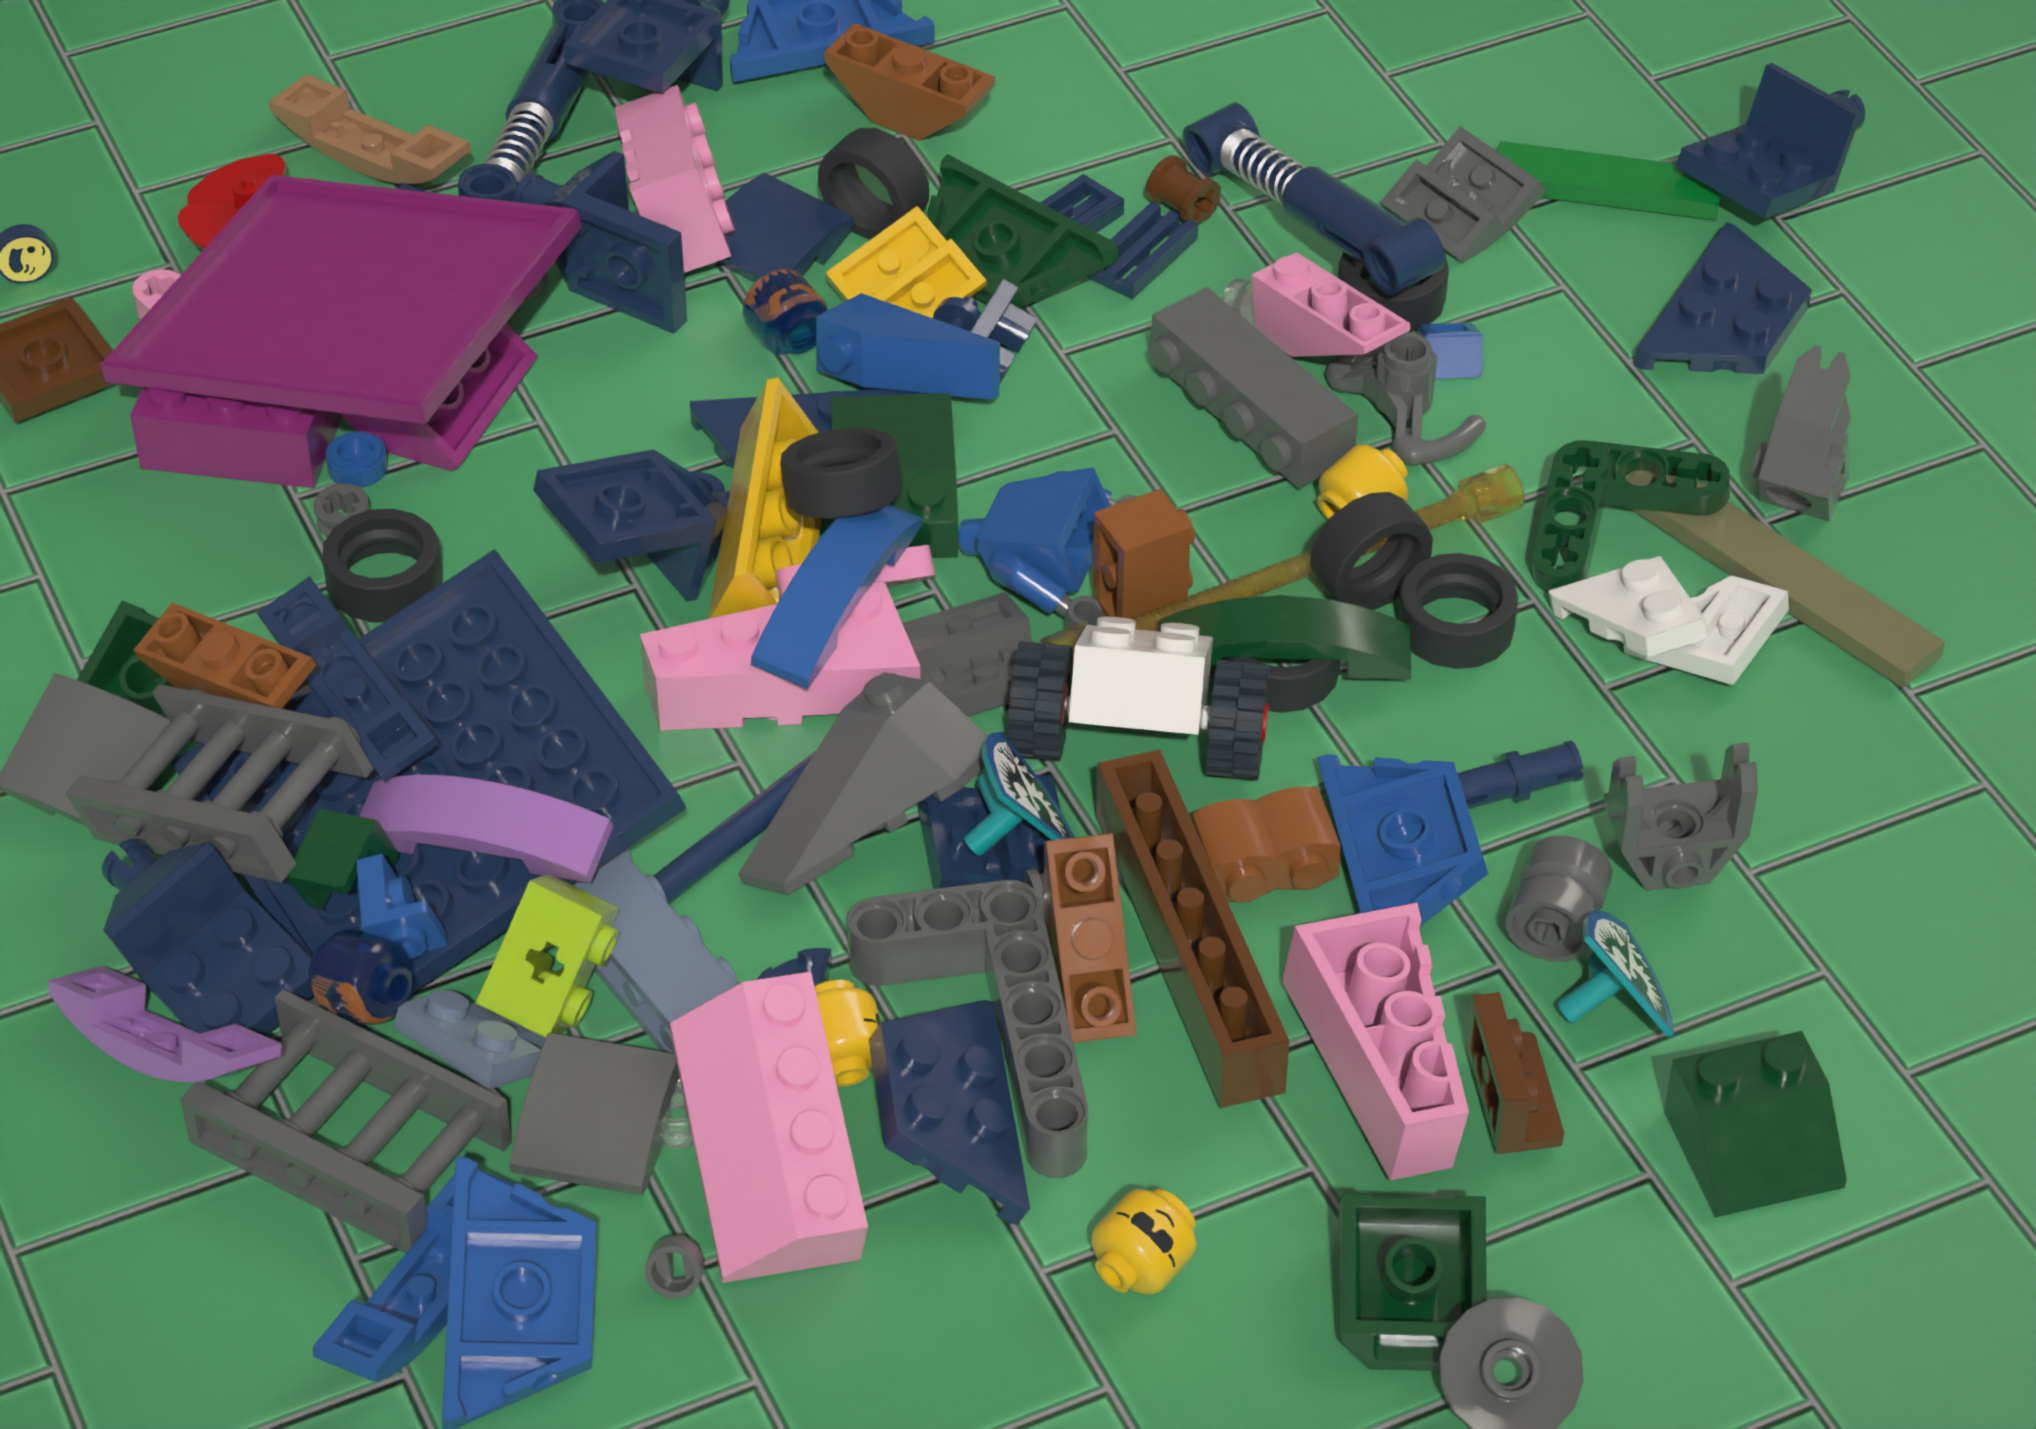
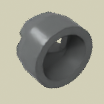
M666 1237L655 1244L649 1253L645 1265L646 1280L649 1286L661 1296L673 1299L688 1296L696 1290L701 1281L704 1271V1258L699 1246L688 1237ZM673 1253L682 1255L685 1276L674 1277Z

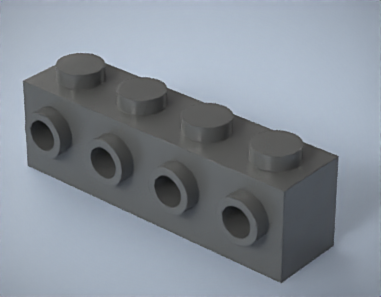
M1206 287L1152 314L1149 352L1155 366L1162 373L1170 375L1189 392L1197 404L1205 406L1226 424L1229 431L1235 437L1242 438L1264 458L1271 469L1282 473L1296 487L1301 488L1320 478L1324 471L1356 446L1358 414L1210 288Z

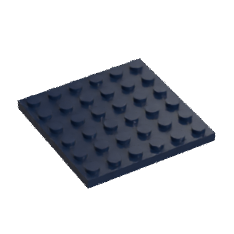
M496 549L357 639L400 696L407 700L439 743V745L393 777L444 775L496 782L548 795L610 819L614 827L597 868L686 809L678 792ZM305 680L282 708L324 718L332 717ZM200 743L171 762L178 775L181 774L203 748L204 743ZM235 750L194 798L195 801L202 803L204 801H213L252 754ZM281 760L240 811L247 813L252 811L260 812L299 764ZM374 769L367 778L331 770L326 773L281 828L283 833L282 841L293 858L318 808L355 816L360 815L373 783L382 780ZM417 843L413 854L399 852V857L392 870L397 878L402 876L407 878L415 902L425 901L429 904L446 931L447 945L426 951L413 959H394L384 962L361 928L358 876L348 893L331 892L324 908L320 910L308 907L287 877L282 883L243 874L269 915L322 968L329 980L333 981L330 982L332 984L327 983L330 987L324 985L329 990L321 988L327 992L323 996L330 1002L331 1007H339L340 1009V1006L341 1008L343 1006L342 1004L348 1005L346 1001L341 999L343 994H340L335 987L340 986L336 982L349 983L360 995L365 1009L370 1010L369 1014L375 1018L378 1017L377 1013L383 1012L381 1010L387 1011L507 930L529 881L543 876L531 874L522 859ZM559 878L571 885H574L578 882L574 880ZM371 1006L377 1009L371 1010L367 1007ZM341 1017L361 1028L367 1024L357 1022L361 1020L358 1018H353L351 1020L348 1018Z

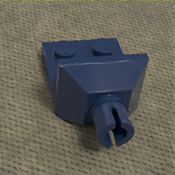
M607 0L564 44L565 63L588 70L596 75L608 76L637 85L641 89L656 91L662 94L676 79L718 91L723 86L721 16L728 10L729 0Z
M1767 64L1747 123L1682 147L1676 168L1766 219L1835 191L1855 131L1861 128L1865 120L1863 101L1857 94L1851 95L1848 98L1850 90L1846 89L1829 95L1776 64Z
M616 151L611 152L579 170L564 185L548 181L543 176L533 172L526 174L520 180L513 195V202L573 208L579 211L582 228L555 260L569 291L673 334L687 322L681 232L628 211L624 154Z
M654 449L537 470L533 491L594 563L646 554L686 601L698 599L717 559L723 528L728 515L727 505L730 491L716 494L711 493L696 475Z
M132 838L118 845L134 861L133 866H127L113 850L106 856L102 865V874L120 892L115 895L103 931L142 982L146 984L150 991L185 1028L201 1034L236 1023L266 1036L279 1025L275 997L282 989L307 1001L314 995L311 988L312 984L320 989L322 988L312 982L314 981L313 978L327 984V982L316 978L321 976L329 980L322 968L244 890L217 850L209 842L167 851L158 859L143 840ZM314 981L315 983L324 986L323 984H321V983H319V982H317V981Z

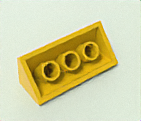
M778 377L766 381L740 430L727 505L728 515L723 528L708 619L778 604L780 594L775 571L802 564L819 539L822 518H811L796 514L787 506L780 465L781 454L792 443L819 432Z

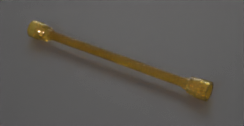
M1501 464L1460 480L1458 482L1459 490L1451 493L1448 499H1443L1441 502L1438 501L1427 507L1424 506L1414 512L1424 521L1429 530L1446 525L1454 520L1465 521L1470 518L1477 519L1478 523L1481 524L1521 509L1524 505V491L1514 469L1508 464ZM1389 537L1381 539L1367 549L1363 556L1375 550H1380ZM1311 550L1129 619L1136 621V630L1158 632V620L1176 612L1217 601L1257 597L1259 594L1291 584L1293 581L1300 580V578L1304 579L1307 576H1312L1314 573L1310 568ZM1084 622L1045 636L1041 639V643L1071 646L1074 664L1075 645L1086 625L1089 624Z

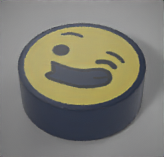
M19 224L11 226L0 233V274L5 279L18 284H27L38 281L50 271L54 262V253L50 240L43 230L33 225Z

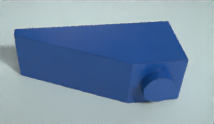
M863 293L816 317L818 371L861 387L929 394L951 393V396L989 400L999 396L1000 342Z

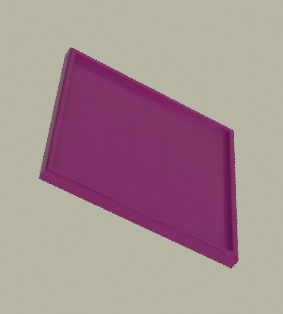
M271 175L100 364L104 380L108 383L426 424L582 228L579 211L573 208Z

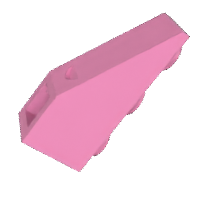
M1297 252L1290 256L1282 257L1274 264L1251 275L1255 328L1291 357L1366 354L1410 331L1409 322Z

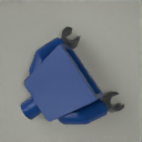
M1084 468L1068 472L1057 471L1047 476L1010 482L1000 488L986 518L965 519L960 523L958 530L959 545L962 552L967 556H982L994 583L1022 595L1050 615L1053 610L1065 617L1064 635L1067 640L1076 644L1086 625L1097 626V619L1103 616L1101 605L1095 598L1079 596L1072 600L1065 595L1066 592L1079 591L1093 562L1094 512L1138 496L1126 495L1119 498L1118 501L1112 499V492L1102 487L1094 468Z

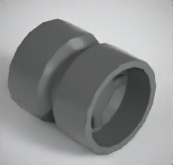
M1550 836L1538 841L1530 851L1521 875L1520 886L1516 889L1507 913L1505 927L1510 939L1526 953L1535 958L1550 962H1568L1581 957L1589 947L1583 937L1584 917L1590 912L1602 909L1611 884L1613 870L1608 858L1592 844L1570 836Z

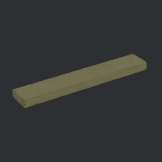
M1637 470L1627 477L1626 480L1637 486H1646L1652 484L1658 477L1651 471ZM1669 476L1670 487H1675V477L1677 476ZM1698 482L1696 488L1706 489V486ZM1729 501L1719 512L1710 515H1690L1630 508L1730 575L1788 591L1789 614L1901 688L1905 687L1942 657L1945 641Z

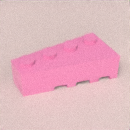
M676 85L668 88L663 94L656 92L614 107L619 134L623 142L621 144L627 162L625 164L626 172L630 182H632L629 183V188L640 216L681 232L684 273L731 257L725 234L735 231L724 200V190L715 169V159L707 140L706 128L696 102L685 105L680 89Z
M885 581L872 583L839 629L836 650L808 689L751 665L753 651L777 604L640 634L644 688L660 731L743 727L747 718L762 717L777 721L778 726L801 725L802 716L840 714L841 710L863 691L865 684L869 680L881 675L883 672L921 679L920 664Z

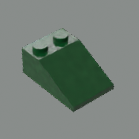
M951 393L831 397V430L849 427L873 428L885 431L896 439L903 479V491L889 505L923 518L922 527L908 547L930 545L932 558H957L958 501Z

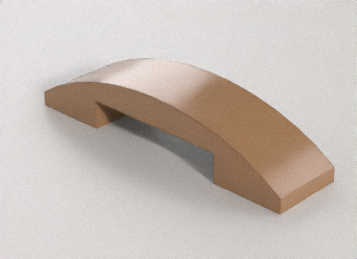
M308 74L268 101L270 111L310 146L358 173L385 182L418 184L433 180L471 151L469 141L431 125H426L416 134L412 135L350 109L347 90Z

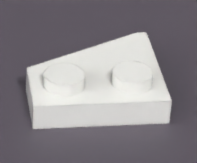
M1661 556L1648 560H1635L1623 568L1548 591L1551 611L1554 616L1564 619L1573 612L1589 620L1590 632L1608 640L1621 641L1626 645V648L1646 657L1655 656L1708 639L1705 618Z
M1731 575L1708 587L1702 595L1691 598L1705 618L1708 639L1651 657H1646L1630 650L1624 644V654L1734 685L1788 612V591Z

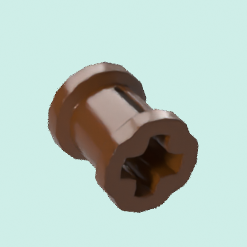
M1170 155L1161 160L1152 170L1147 180L1146 196L1157 204L1167 203L1179 211L1184 223L1190 219L1197 222L1199 226L1211 217L1220 202L1221 186L1210 178L1201 180L1189 172L1186 163L1178 156Z

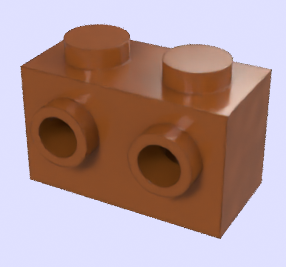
M1161 488L1094 512L1092 597L1100 603L1104 617H1120L1136 621V630L1149 631L1157 628L1159 619L1187 609L1188 589L1193 585L1189 558L1190 544H1193L1195 540L1194 528L1187 513L1183 509H1176Z

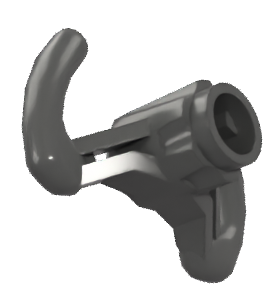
M1405 333L1366 354L1340 355L1327 366L1326 378L1332 389L1339 392L1363 393L1375 402L1378 410L1387 415L1395 427V439L1392 442L1393 452L1406 464L1435 463L1456 456L1472 446L1486 429V422L1481 416L1470 415L1456 430L1446 436L1435 440L1421 439L1422 415L1430 410L1433 401L1437 356L1435 353H1432L1431 344L1424 337L1417 334ZM1407 420H1411V428L1406 427Z

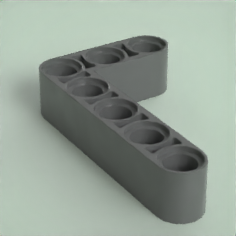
M1001 880L876 896L863 899L855 904L847 917L848 961L852 975L860 982L868 985L884 986L985 972L991 1001L994 1002L1004 1061L1025 1157L1029 1166L1038 1174L1049 1178L1067 1177L1080 1170L1087 1159L1088 1104L1043 911L1036 891L1028 884L1017 880Z

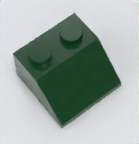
M1802 1031L1673 1059L1664 1113L1715 1218L1845 1188L1847 1177L1830 1085Z

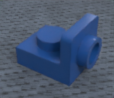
M383 854L356 860L361 928L384 962L394 959H413L426 951L447 945L446 931L429 904L425 901H414L409 881L405 876L397 878Z

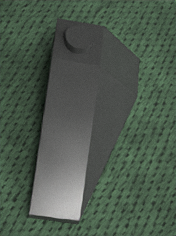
M885 672L872 678L865 684L863 691L841 710L738 874L742 884L785 895L791 894L853 856L855 851L854 841L883 827L891 833L908 822L904 811L932 794L941 802L962 789L985 767L982 760L981 745L988 735L930 681Z

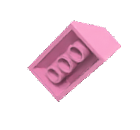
M811 972L742 982L670 1022V1033L722 1283L861 1260L868 1224Z

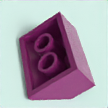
M505 323L426 424L340 414L358 432H367L379 437L385 444L386 453L453 471L460 466L538 355Z
M142 387L130 418L140 469L315 488L326 461V449L334 440L343 416L336 412Z

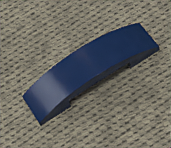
M310 576L257 612L260 620L278 644L312 657L316 666L305 681L332 717L344 720L356 730L360 737L361 748L373 766L374 771L384 782L439 745L435 736L407 700L400 696Z

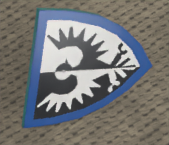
M1002 732L989 734L981 745L982 760L987 772L979 777L978 787L990 814L964 835V840L968 847L976 855L981 856L1024 819L1051 840L1075 837L1046 787Z
M1595 910L1584 917L1583 937L1584 941L1594 951L1588 959L1589 980L1557 1002L1562 1014L1569 1022L1574 1024L1625 987L1668 1038L1673 1036V1020L1667 999L1651 965L1628 926L1604 911Z

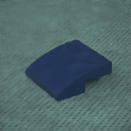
M764 172L749 181L725 201L735 231L725 234L731 257L715 263L754 283L766 274L782 269L794 270L803 275L812 261L823 266L826 264L856 221L852 215ZM779 271L777 275L769 274L767 282L763 278L762 287L770 290L771 286H777V290L774 293L783 288L787 290V293H790L792 289L789 286L796 285V283H791L789 280L793 278L798 282L801 276H796L792 273L785 274Z
M1037 775L1060 809L1054 777ZM963 787L941 802L932 794L917 803L933 889L1001 880L1023 882L1024 870L1033 868L1039 874L1044 873V841L1051 839L1025 819L981 856L976 855L968 847L964 840V835L990 814L979 788Z

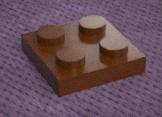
M73 297L0 324V402L15 423L115 384L105 382L100 365L112 350Z

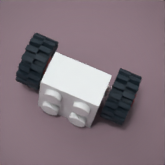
M1099 617L1097 619V626L1086 625L1075 645L1074 664L1071 646L1019 642L1010 689L1007 739L1022 757L1060 761L1066 740L1068 718L1069 722L1196 735L1199 734L1202 726V730L1209 729L1207 775L1259 780L1269 714V704H1267L1270 676L1269 665L1218 660L1213 685L1212 705L1207 706L1213 637L1199 636L1198 626L1184 623L1161 624V632L1136 630V621L1131 619Z

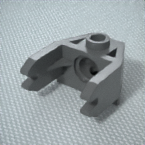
M1815 345L1796 361L1777 412L1769 443L1762 442L1753 462L1751 477L1758 479L1759 501L1830 521L1841 493L1849 479L1848 435L1846 433L1851 422V414L1845 393L1850 382V372L1845 353L1838 352L1829 368L1822 369L1820 367L1821 347Z
M1748 743L1732 744L1726 749L1721 779L1643 788L1642 775L1635 776V756L1620 757L1613 762L1609 793L1604 794L1606 808L1621 852L1646 891L1669 888L1682 889L1694 885L1710 884L1748 839L1758 794L1757 765L1755 762H1749L1750 747Z

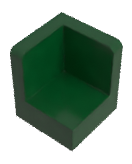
M318 808L294 857L297 864L286 877L308 907L322 910L331 892L346 894L351 890L358 876L356 860L383 854L393 869L399 857V852L375 819Z

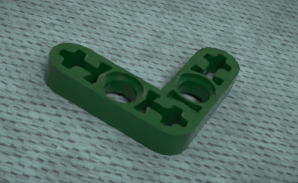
M1577 440L1563 445L1558 449L1553 459L1532 549L1533 580L1541 590L1548 593L1549 590L1587 579L1604 504L1690 515H1710L1719 512L1725 507L1730 498L1729 468L1718 457L1701 453L1588 440ZM1578 467H1588L1585 470L1582 481L1583 489L1573 487V474L1577 472ZM1636 470H1648L1658 477L1656 481L1646 486H1637L1625 479L1629 473ZM1669 476H1677L1675 477V487L1669 486ZM1709 481L1706 489H1697L1698 482ZM1566 509H1576L1582 511L1587 516L1582 523L1569 526L1560 524L1554 519L1555 515ZM1558 546L1568 548V562H1565L1563 569L1551 568L1557 562Z

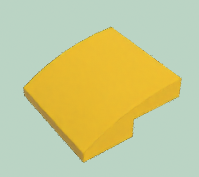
M918 206L825 272L827 282L844 302L863 293L933 318L934 311L943 299L949 297H971L987 285V280L952 239L946 241Z

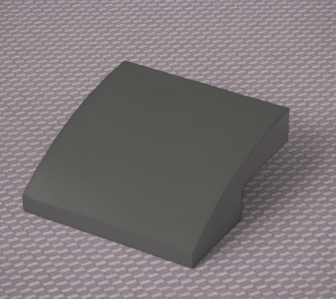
M1460 126L1427 166L1416 159L1380 203L1384 208L1405 222L1415 217L1427 221L1438 234L1444 251L1459 262L1464 263L1503 236L1536 204L1546 190L1536 178Z
M1006 592L902 623L920 664L921 680L930 681L966 716L1009 704L1010 689L1013 681V666L1015 665L1018 644L1020 641H1033L1031 640L1029 618Z
M54 673L0 773V791L52 816L57 812L86 826L65 793L81 775L109 782L112 780L120 781L171 720L117 695Z
M548 1032L521 1111L509 1163L511 1173L644 1195L664 1144L661 1124L680 1078L675 1054Z

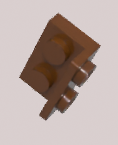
M1500 992L1473 995L1467 1051L1496 1153L1504 1154L1562 1146L1565 1133L1536 1036L1531 1032L1521 1033V1028L1516 1018L1507 1019Z

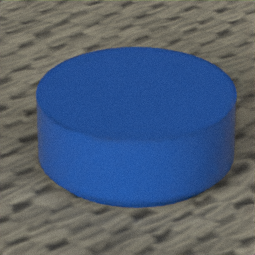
M350 432L334 439L326 449L328 474L337 484L349 483L363 488L375 484L387 472L388 461L385 444L379 437L371 433Z

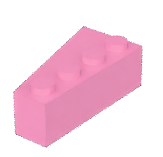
M1418 903L1295 926L1282 979L1285 989L1390 1181L1453 1168L1469 1114L1453 1046L1447 1043L1443 1028L1445 1012L1441 997L1435 996L1430 976L1433 964L1428 945H1423L1419 931L1422 920Z

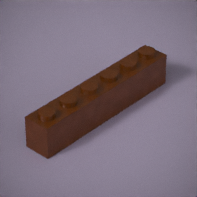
M1157 749L1098 762L1096 816L1103 833H1113L1117 866L1220 1108L1286 1093L1289 1053L1288 1036L1161 750Z

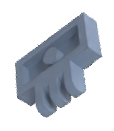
M448 990L433 991L428 996L398 1004L393 1027L488 1090L532 1076L546 1039L476 1003L470 1005L469 1000L465 996Z

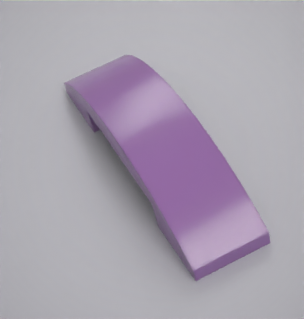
M407 775L392 777L386 782L383 780L373 783L359 815L360 817L375 819L398 852L413 854L417 843L504 856L522 859L531 874H550L557 878L587 883L592 881L614 827L610 819L548 795L496 782L444 775Z
M98 966L48 980L49 995L70 1022L88 1040L118 1062L154 1078L184 1083L201 1082L267 1063L281 1057L282 1043L236 1023L199 1034L145 1010L146 984L105 966Z

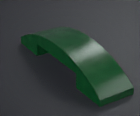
M1259 596L1203 604L1176 612L1158 620V632H1161V624L1184 623L1198 626L1199 636L1213 637L1210 675H1215L1217 661L1222 660V657L1347 660V678L1411 679L1410 625L1391 616L1354 604L1311 597Z

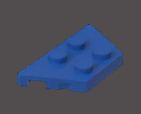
M749 0L747 4V17L742 20L738 33V49L736 54H732L730 58L731 79L733 82L793 70H806L813 66L826 64L824 52L853 23L871 28L879 33L914 46L935 43V25L926 16L916 21L903 13L901 0Z
M1326 754L1317 757L1361 913L1418 903L1422 920L1421 927L1488 874L1454 762L1423 760L1419 763H1406L1401 759L1375 757L1372 767L1341 765L1338 755Z
M456 1157L442 1429H457L592 1368L597 1222L567 1207H553L544 1200L541 1194L519 1183L512 1187L480 1171L478 1163L467 1157Z

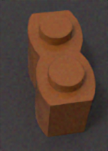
M1286 788L1267 794L1256 801L1249 799L1225 800L1207 805L1192 813V822L1228 903L1235 901L1240 903L1250 902L1276 888L1282 890H1311L1339 876L1340 843L1318 788Z

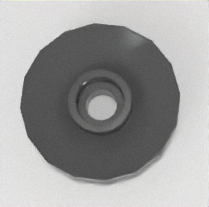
M1521 1297L1492 1298L1468 1309L1447 1332L1438 1358L1440 1387L1453 1414L1470 1429H1557L1575 1408L1584 1381L1582 1353L1570 1328L1548 1307ZM1509 1361L1516 1366L1519 1378L1515 1385L1505 1386L1497 1381L1494 1375V1368L1497 1362Z

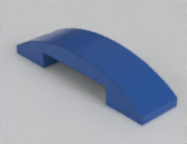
M889 504L861 515L837 518L807 555L780 598L753 651L751 665L808 689L836 650L838 632L884 565L887 563L895 566L922 527L923 518Z
M455 1173L427 1206L426 1230L365 1304L350 1300L314 1344L313 1357L377 1383L397 1373L413 1361L447 1325ZM490 1175V1176H492V1177H494V1178H496V1179H498V1180H500V1181H502V1182H504V1183H506V1184H508V1185H510V1186H512V1187L515 1186V1184H513V1183H511V1182H508V1181L503 1180V1179H501V1178H498V1177H495V1176H493V1175Z

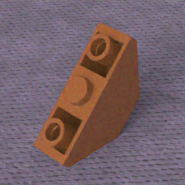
M853 23L824 52L826 64L872 123L918 141L966 116L995 86V76Z
M175 603L170 604L133 650L140 660L174 687L187 690L198 689L206 694L280 709L283 708L316 666L312 657Z
M1113 833L1044 841V911L1046 928L1073 1043L1137 1035Z

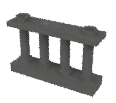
M159 684L152 694L171 722L120 781L112 780L109 782L81 775L65 795L93 837L97 840L120 844L125 840L138 838L143 840L152 849L153 853L164 855L167 851L209 842L232 872L282 883L297 863L282 841L283 833L281 828L329 770L367 778L374 768L360 746V737L356 730L340 718H324L206 694L198 689L187 690ZM189 740L205 744L166 791L158 790L153 792L148 790ZM235 750L252 754L213 801H204L203 803L193 801ZM281 760L299 764L260 812L252 811L247 813L240 811Z
M282 989L275 997L282 1036L279 1042L282 1043L281 1057L257 1065L234 1092L226 1091L222 1093L202 1082H196L180 1099L189 1142L407 1253L427 1228V1214L423 1194L467 1143L475 1137L503 1152L512 1143L507 1100L501 1097L494 1088L488 1090L478 1082L473 1083L333 1014L331 1011L325 1010L326 1007H321L322 1004L317 1003L316 1000L306 1001ZM306 1053L335 1067L331 1074L289 1120L282 1119L277 1121L255 1110ZM361 1081L391 1095L344 1149H332L310 1138ZM416 1109L447 1123L444 1129L401 1178H389L367 1166Z

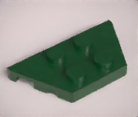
M949 154L942 159L940 165L942 174L941 184L937 196L932 195L927 216L946 241L952 239L987 280V285L975 293L974 297L988 304L1004 279L1018 287L1011 304L1022 308L1115 263L1119 259L1120 255L1116 242Z

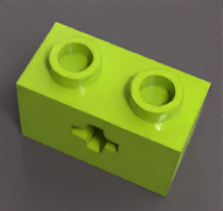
M550 874L530 880L476 1004L545 1038L548 1032L559 1034L565 1031L568 1026L577 1027L585 1015L593 992L585 987L596 964L603 967L617 943L620 931L612 926L620 908ZM554 945L559 947L556 959L564 964L563 968L555 972L549 970L553 958L544 953L545 949Z

